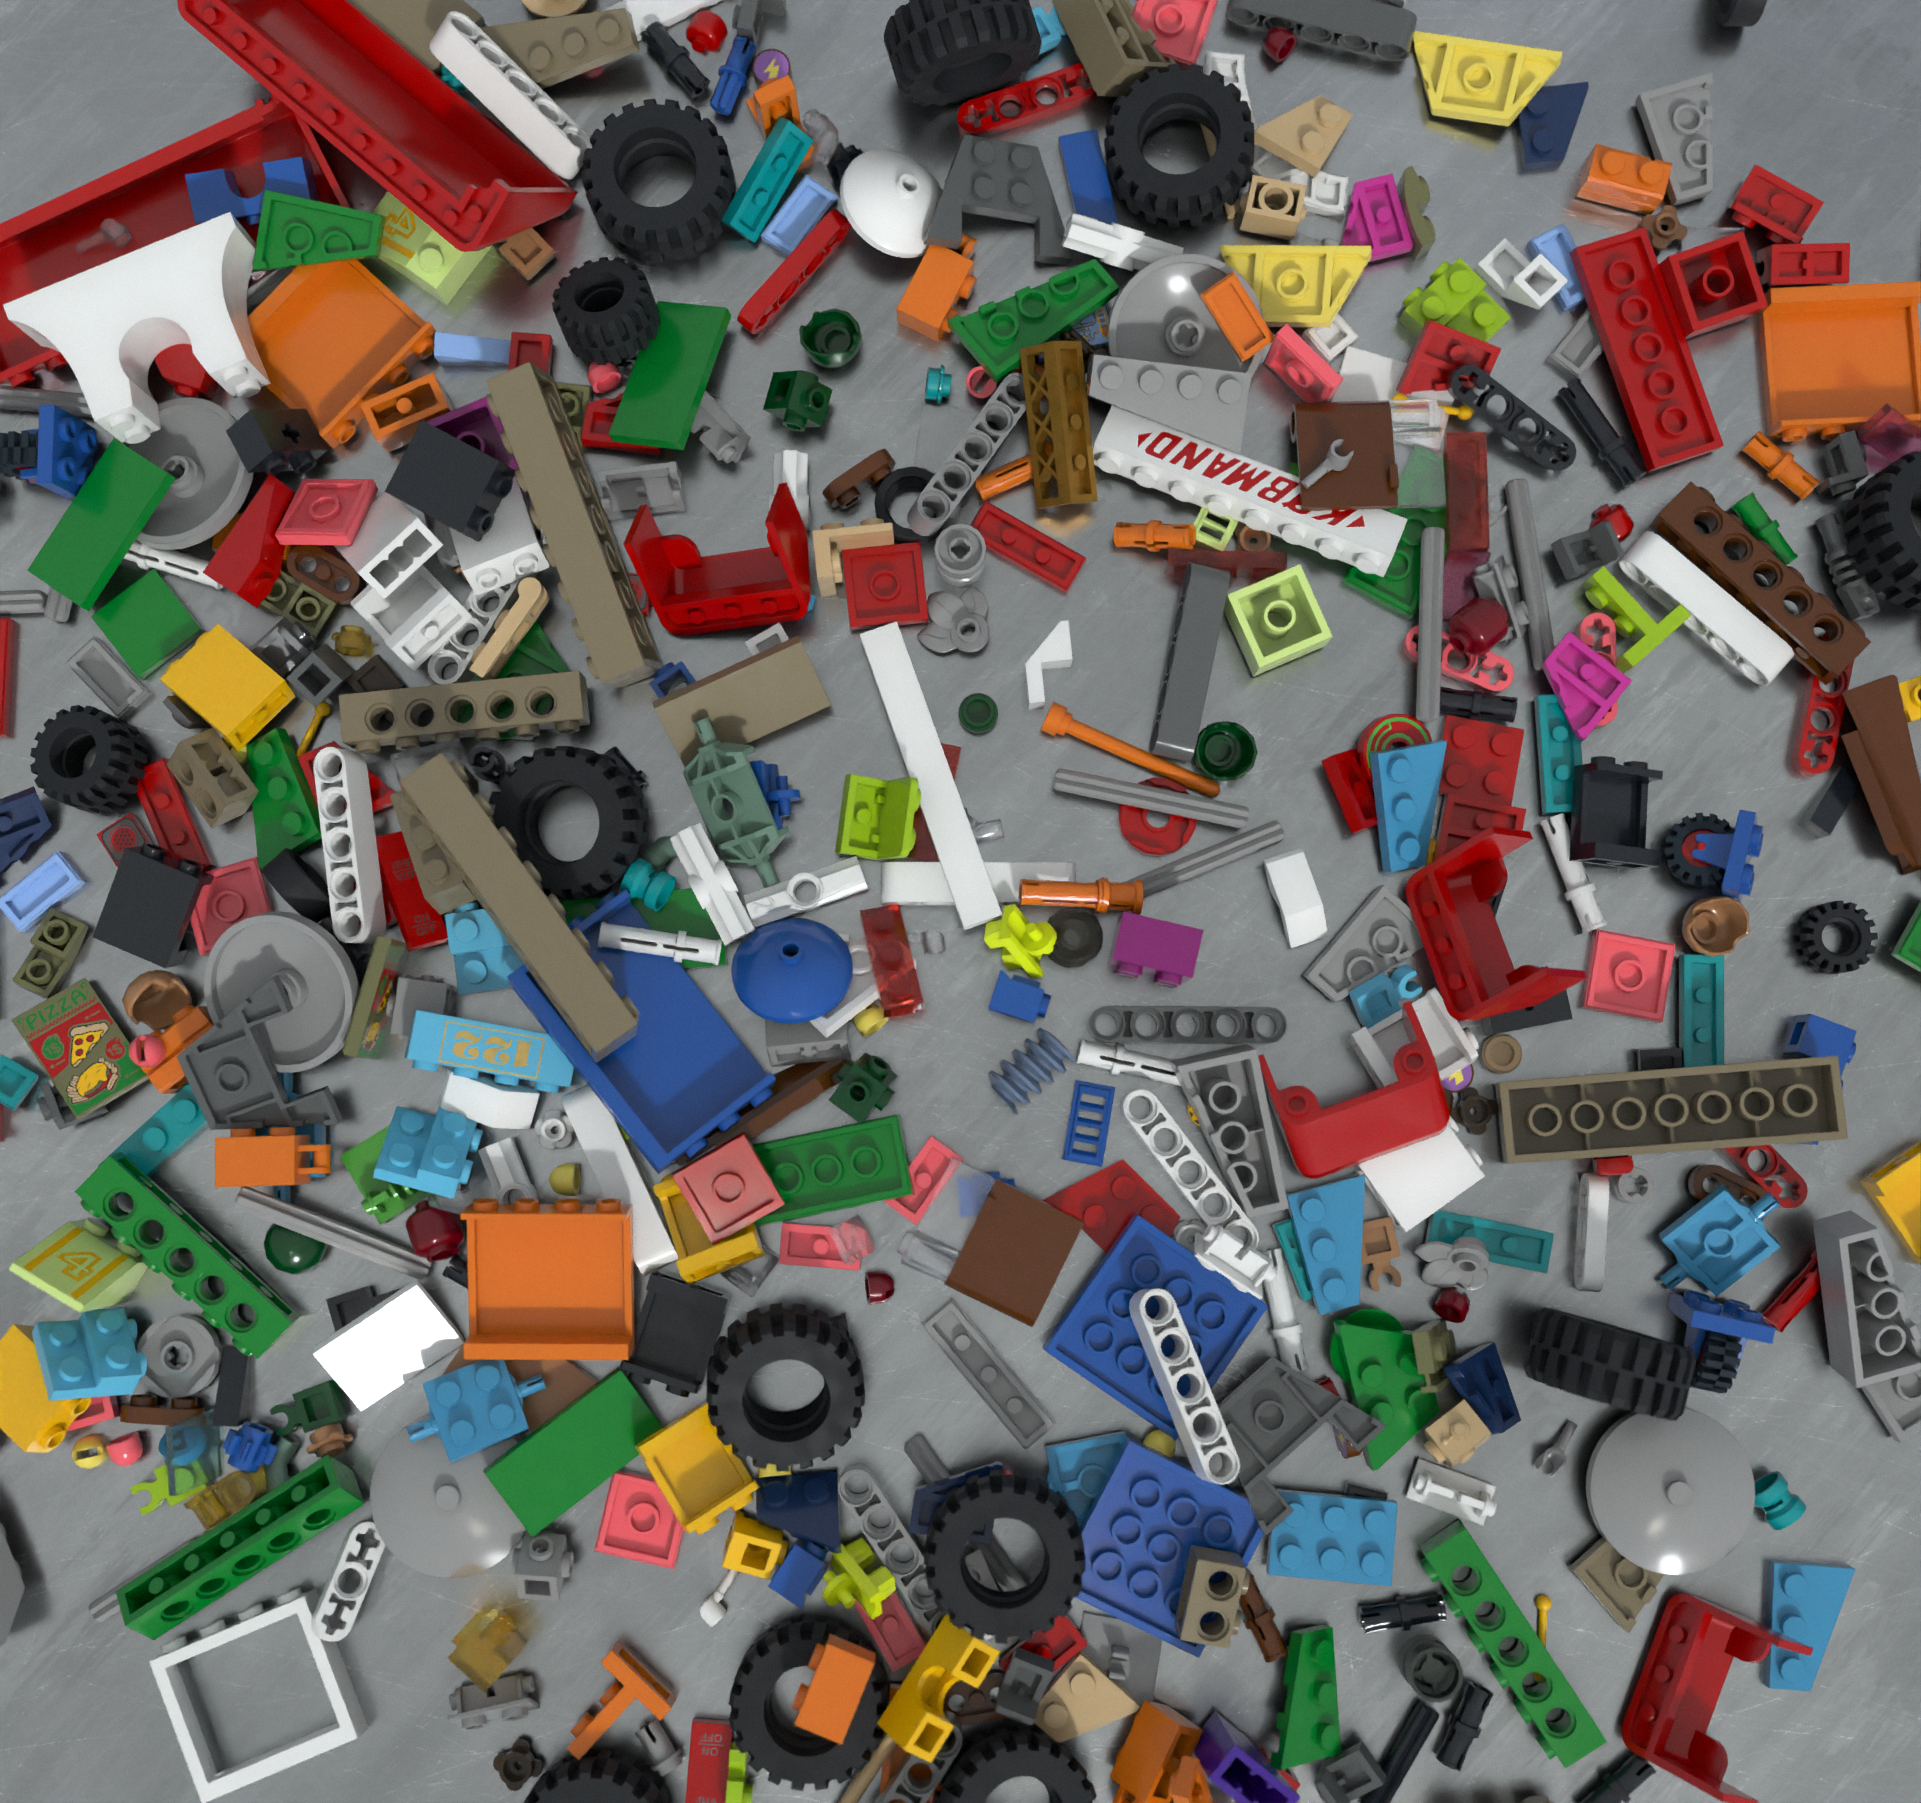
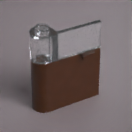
M1435 399L1293 403L1290 414V433L1292 442L1297 443L1301 511L1445 507L1446 494L1440 431L1444 430L1445 426L1444 408L1438 407ZM1337 439H1343L1342 446L1336 454L1344 457L1351 451H1354L1348 466L1342 471L1331 470L1306 489L1301 481L1325 460L1331 444Z
M952 1157L915 1234L907 1230L897 1253L904 1256L901 1264L1033 1327L1079 1235L1084 1221Z

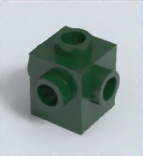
M808 371L773 372L763 410L782 419V425L791 430L805 431L806 427H822L829 410L828 404L832 389L820 383L819 377Z
M865 1052L856 1062L849 1059L839 1071L836 1079L841 1083L829 1101L862 1124L875 1108L880 1111L885 1108L895 1094V1091L890 1087L898 1076L891 1071L886 1061L877 1056H870Z

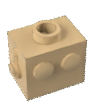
M1253 175L1248 192L1241 196L1239 207L1243 215L1239 230L1292 241L1299 223L1306 216L1307 208H1305L1303 202L1307 186Z
M1464 1399L1425 1429L1424 1436L1428 1441L1424 1446L1439 1465L1445 1461L1451 1469L1458 1463L1467 1462L1473 1456L1475 1450L1489 1440L1491 1432Z

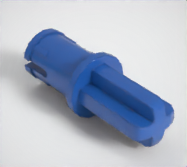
M737 36L734 38L725 65L719 67L718 74L720 78L710 101V107L718 114L729 115L732 112L741 87L747 84L748 78L746 73L757 51V46L754 42L750 41L748 47L744 48L747 41L745 37Z

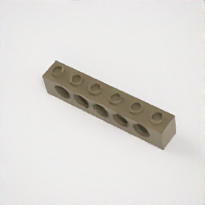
M580 671L339 695L342 743L353 749L356 748V753L360 754L380 752V746L396 745V749L400 750L420 748V742L435 741L436 745L440 746L456 745L460 743V738L474 736L476 741L489 742L499 740L500 734L514 732L515 736L519 738L536 737L540 735L539 730L554 728L555 733L568 734L579 732V726L590 725L586 678ZM552 697L554 699L553 709L548 714L538 715L536 711L538 702L542 698ZM505 701H513V713L508 718L498 719L497 709L499 705ZM473 705V717L468 722L459 723L457 719L459 710L463 706ZM426 709H433V721L428 726L419 727L418 717L420 713ZM386 713H393L394 722L388 730L380 731L378 727L380 718Z

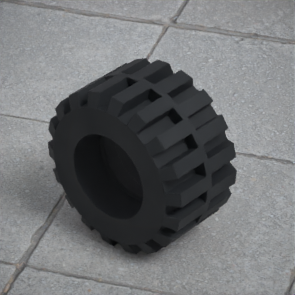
M601 257L599 261L595 262L589 260L583 262L584 266L571 269L569 271L570 275L563 277L559 281L560 288L554 290L552 308L572 353L577 357L581 356L585 362L591 363L596 360L597 365H606L609 361H613V364L622 363L624 358L629 357V359L638 356L637 351L648 348L650 346L648 340L655 339L658 333L656 327L660 326V317L651 288L642 269L638 270L637 265L633 262L625 263L623 258L615 257L613 260H609L608 257Z
M80 705L71 706L70 712L62 709L56 713L57 718L55 720L49 718L43 724L46 728L43 733H37L34 740H37L38 743L36 748H31L30 754L31 757L35 758V762L30 764L31 773L38 775L34 781L39 788L44 789L43 793L58 802L90 813H100L101 810L110 812L115 810V803L121 806L129 801L127 795L129 793L135 794L140 788L136 784L139 778L144 780L146 771L142 770V765L148 763L147 754L141 752L146 745L142 738L137 737L139 732L136 728L124 720L88 705L85 708ZM96 745L95 760L91 767L82 774L84 758L89 750Z

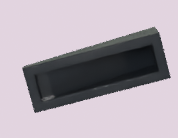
M1844 765L1839 766L1798 825L1817 839L1831 835L1860 785L1857 775Z
M234 1345L224 1346L212 1426L238 1427L243 1425L244 1422H248L251 1356L243 1354Z

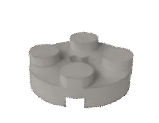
M186 1314L155 1322L144 1332L137 1346V1352H144L147 1359V1370L145 1375L141 1377V1381L149 1390L162 1397H185L200 1392L216 1377L220 1368V1362L222 1361L224 1348L219 1343L216 1332L202 1319ZM173 1347L177 1349L184 1347L186 1349V1357L188 1359L186 1365L180 1363L174 1366L171 1363L174 1358L171 1352Z

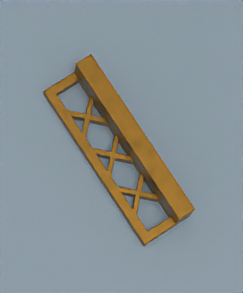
M1051 341L1021 348L1020 356L1037 508H1047L1066 504L1096 502L1098 498L1082 342ZM1044 353L1045 370L1040 377L1036 373L1035 355ZM1043 395L1049 400V411L1046 417L1040 412V401ZM1047 435L1053 439L1054 450L1050 457L1044 450V441ZM1052 475L1057 479L1059 497H1049L1048 481Z

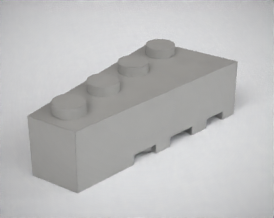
M1090 354L1086 391L1087 396L1240 454L1252 373Z
M1245 1044L1169 1061L1234 1198L1248 1217L1289 1209L1257 1049Z
M1851 1210L1813 1220L1831 1368L1856 1388L1921 1370V1344L1919 1341L1921 1336L1906 1309L1908 1303L1905 1295L1898 1288L1893 1274L1895 1270L1878 1228Z

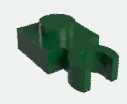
M330 1380L294 1393L292 1395L295 1403L286 1402L270 1409L271 1415L283 1412L288 1417L287 1425L276 1430L279 1436L296 1432L301 1425L304 1433L348 1418L335 1380Z

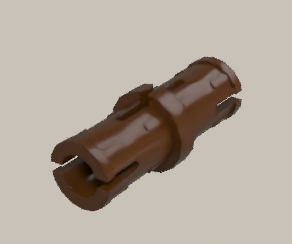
M1251 1573L1248 1591L1246 1595L1240 1596L1239 1605L1245 1616L1243 1623L1246 1629H1251L1264 1656V1660L1268 1663L1285 1656L1288 1653V1647L1285 1645L1273 1620L1276 1614L1271 1606L1267 1607L1254 1580L1255 1577Z

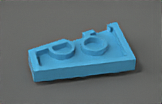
M1436 740L1370 753L1383 871L1394 872L1426 865L1447 745L1446 740Z
M1364 1174L1286 1195L1295 1235L1316 1311L1319 1315L1359 1305L1365 1192Z
M1768 1560L1766 1626L1813 1648L1811 1656H1807L1772 1644L1768 1655L1764 1659L1765 1686L1770 1689L1811 1691L1855 1568L1849 1565Z

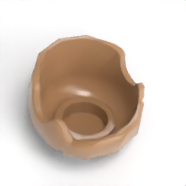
M1707 896L1697 900L1690 906L1682 920V933L1687 944L1694 952L1710 957L1733 952L1738 941L1747 936L1750 931L1749 913L1740 901L1728 896Z
M163 970L147 971L136 977L127 986L122 998L126 1014L136 1025L140 1022L145 1023L154 1031L173 1025L172 1017L182 1008L192 1004L190 992L180 978L171 972Z

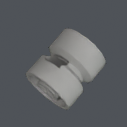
M956 524L947 527L940 533L936 539L934 551L936 570L941 579L949 585L956 587L970 586L978 581L984 572L986 563V545L980 532L970 525Z

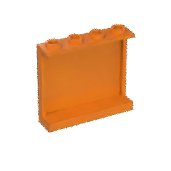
M358 260L296 267L248 316L254 344L271 383L265 387L289 409H307L319 431V435L333 449L339 443L347 442L354 435L357 424L365 417L360 403L386 393L393 387L401 386L408 379L410 370L420 359L424 360L434 352L435 332H437L430 322H425Z
M1921 281L1770 288L1764 294L1768 306L1757 314L1768 437H1782L1784 442L1803 440L1810 435H1821L1822 440H1833L1839 434L1854 430L1855 433H1860L1861 438H1875L1884 435L1885 432L1898 431L1899 436L1903 437L1921 434V339L1917 306L1921 302Z
M480 1198L473 1200V1204H469L460 1213V1220H467L469 1337L463 1343V1357L465 1360H629L635 1349L633 1205H621V1200L614 1198L600 1199L596 1201V1204H580V1200L575 1198L558 1199L555 1201V1204H539V1200L535 1198L517 1199L514 1201V1204H498V1199Z

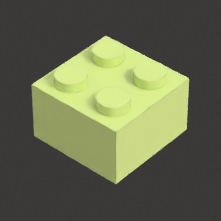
M1300 564L1228 594L1226 597L1224 612L1253 677L1325 647L1333 637Z

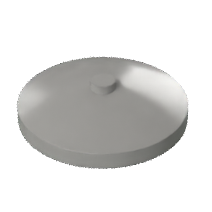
M1179 254L1165 257L1152 262L1138 271L1118 294L1108 321V353L1112 357L1252 373V378L1260 363L1263 349L1244 362H1240L1200 299L1199 294L1229 273L1234 272L1263 318L1262 309L1248 282L1224 262L1198 254Z
M193 397L177 398L158 404L161 429L150 433V437L145 441L135 444H124L176 478L136 538L138 542L152 548L163 550L183 549L209 539L233 519L244 503L252 483L254 473L247 472L226 432L238 420L218 404Z
M271 911L256 914L228 928L212 947L204 971V996L207 1009L215 1025L268 980L278 975L293 1009L289 1013L259 1023L255 1027L276 1072L293 1073L305 1071L327 1061L343 1048L360 992L357 975L343 947L319 924L301 915L289 912Z
M1685 1408L1684 1414L1676 1421L1631 1412L1615 1422L1597 1443L1588 1465L1586 1496L1588 1507L1597 1529L1616 1552L1630 1562L1649 1571L1669 1575H1683L1695 1573L1715 1565L1730 1554L1739 1544L1753 1515L1755 1483L1749 1460L1741 1445L1723 1425L1711 1417L1689 1408Z
M429 1414L415 1420L407 1426H411L413 1424L430 1418ZM404 1427L384 1448L377 1461L371 1480V1513L378 1534L384 1544L405 1565L423 1574L440 1578L471 1576L499 1563L518 1545L527 1530L486 1477L483 1469L521 1440L517 1436L451 1463L443 1442L436 1434L411 1443L406 1427Z

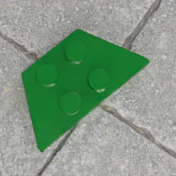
M536 620L495 679L570 672V669ZM476 674L474 675V677H473V679H472V681H481V680H483V679H481L480 677H478ZM552 697L542 698L536 707L537 714H547L554 703V699ZM505 701L499 705L497 709L498 719L508 718L513 713V701ZM473 705L463 706L459 710L457 715L459 723L468 722L473 717ZM515 732L500 734V739L532 740L534 738H519L515 736Z
M1338 1319L1333 1321L1352 1404L1382 1422L1386 1427L1363 1448L1367 1466L1372 1471H1375L1385 1464L1440 1412L1436 1393H1421V1386L1426 1383L1425 1374L1418 1375L1412 1332L1414 1331L1403 1329L1393 1331L1387 1330L1384 1326L1371 1324L1368 1326L1349 1324L1346 1320Z

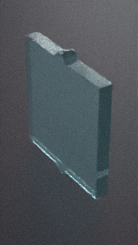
M214 1409L165 1427L167 1458L164 1463L168 1467L169 1496H178L222 1476L221 1446L223 1440L220 1439L219 1426H212Z

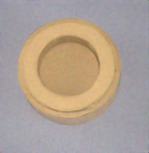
M1494 1034L1482 1042L1479 1049V1058L1482 1065L1488 1071L1496 1074L1509 1073L1520 1064L1522 1049L1514 1037L1508 1034Z

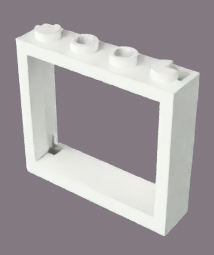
M300 1588L285 1592L276 1597L278 1604L267 1609L263 1608L262 1603L239 1612V1620L231 1624L225 1625L223 1619L211 1623L199 1630L200 1637L188 1642L185 1635L180 1636L169 1643L161 1645L162 1653L149 1661L201 1803H206L355 1740L368 1728L337 1642L321 1640L313 1633L311 1620L320 1599L316 1588L305 1593H301ZM297 1613L338 1722L217 1773L177 1663ZM324 1615L322 1623L327 1625L326 1633L330 1634L332 1629L327 1616Z

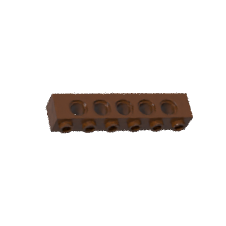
M1690 481L1657 514L1649 525L1654 532L1781 637L1794 651V657L1825 685L1835 679L1871 643L1865 637V632L1860 625L1852 620H1846L1838 613L1833 602L1824 594L1816 593L1805 583L1804 577L1798 570L1784 565L1775 556L1774 550L1769 544L1760 539L1756 540L1745 530L1743 522L1736 515L1726 513L1715 503V498L1707 489L1697 487ZM1700 521L1705 523L1710 533H1700L1695 528L1694 522ZM1724 548L1734 549L1739 556V560L1729 559L1724 553ZM1753 574L1763 575L1767 579L1769 587L1759 586L1755 582ZM1784 600L1793 602L1798 608V614L1788 612L1784 607ZM1814 627L1825 630L1828 635V641L1818 639L1814 633Z

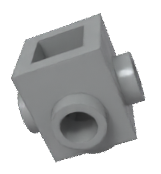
M542 1531L531 1537L528 1532L524 1533L521 1548L514 1549L511 1565L512 1574H515L518 1598L560 1600L564 1577H571L574 1562V1553L567 1552L566 1535Z

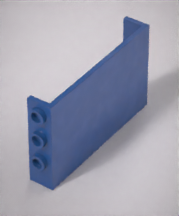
M625 889L619 895H616L615 892L609 893L595 905L597 911L586 919L579 916L568 923L567 926L570 930L577 927L591 946L588 949L591 953L589 955L595 964L602 961L615 979V982H613L615 988L613 989L619 998L626 994L637 1008L640 1015L638 1016L636 1036L595 1063L525 965H522L507 976V979L514 992L659 1175L685 1153L689 1158H692L709 1144L706 1137L717 1128L722 1133L730 1129L741 1119L738 1112L751 1103L756 1108L773 1094L770 1087L774 1085L776 1078L772 1073L766 1074L678 962H674L673 957L598 947L601 922L652 930L631 904V895Z

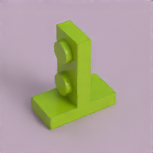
M1604 566L1581 585L1586 590L1585 595L1589 602L1596 608L1603 609L1613 619L1616 631L1621 636L1630 638L1634 642L1617 658V669L1623 674L1639 663L1691 616L1683 605L1679 604L1656 623Z

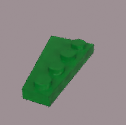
M1093 259L1049 277V282L1031 289L1030 286L1015 291V296L998 303H994V301L979 306L978 311L964 317L960 314L948 319V328L994 382L998 383L1021 366V348L1057 340L1061 333L1068 332L1119 294V285L1098 261Z

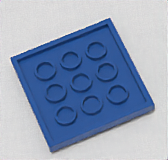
M1134 1213L1042 1348L1176 1441L1179 1434L1130 1315L1129 1303L1132 1296L1139 1290L1154 1288L1163 1289L1171 1294L1210 1389L1213 1388L1268 1308V1305L1251 1293L1238 1290L1228 1278L1216 1270L1210 1271L1201 1265L1194 1253L1137 1213ZM1151 1296L1145 1303V1312L1148 1317L1153 1319L1159 1313L1160 1307L1157 1299ZM1169 1335L1164 1337L1161 1342V1351L1167 1358L1175 1351V1342ZM1185 1374L1177 1381V1391L1182 1397L1187 1395L1191 1388L1190 1379Z
M1127 1436L1080 1526L1086 1562L1085 1572L1082 1574L1083 1585L1079 1596L1075 1598L1199 1658L1205 1644L1180 1640L1174 1626L1191 1545L1238 1553L1247 1567L1264 1533L1257 1524L1245 1494L1225 1484L1221 1485L1204 1481L1197 1477L1191 1467ZM1217 1571L1213 1573L1209 1582H1222L1228 1572ZM1215 1611L1207 1612L1202 1616L1200 1622H1213L1219 1613Z

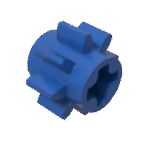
M244 1422L242 1428H239L238 1431L230 1429L222 1448L226 1449L225 1453L230 1455L227 1461L228 1464L239 1470L252 1473L257 1472L262 1463L271 1465L279 1447L274 1445V1440H271L273 1431L253 1422Z

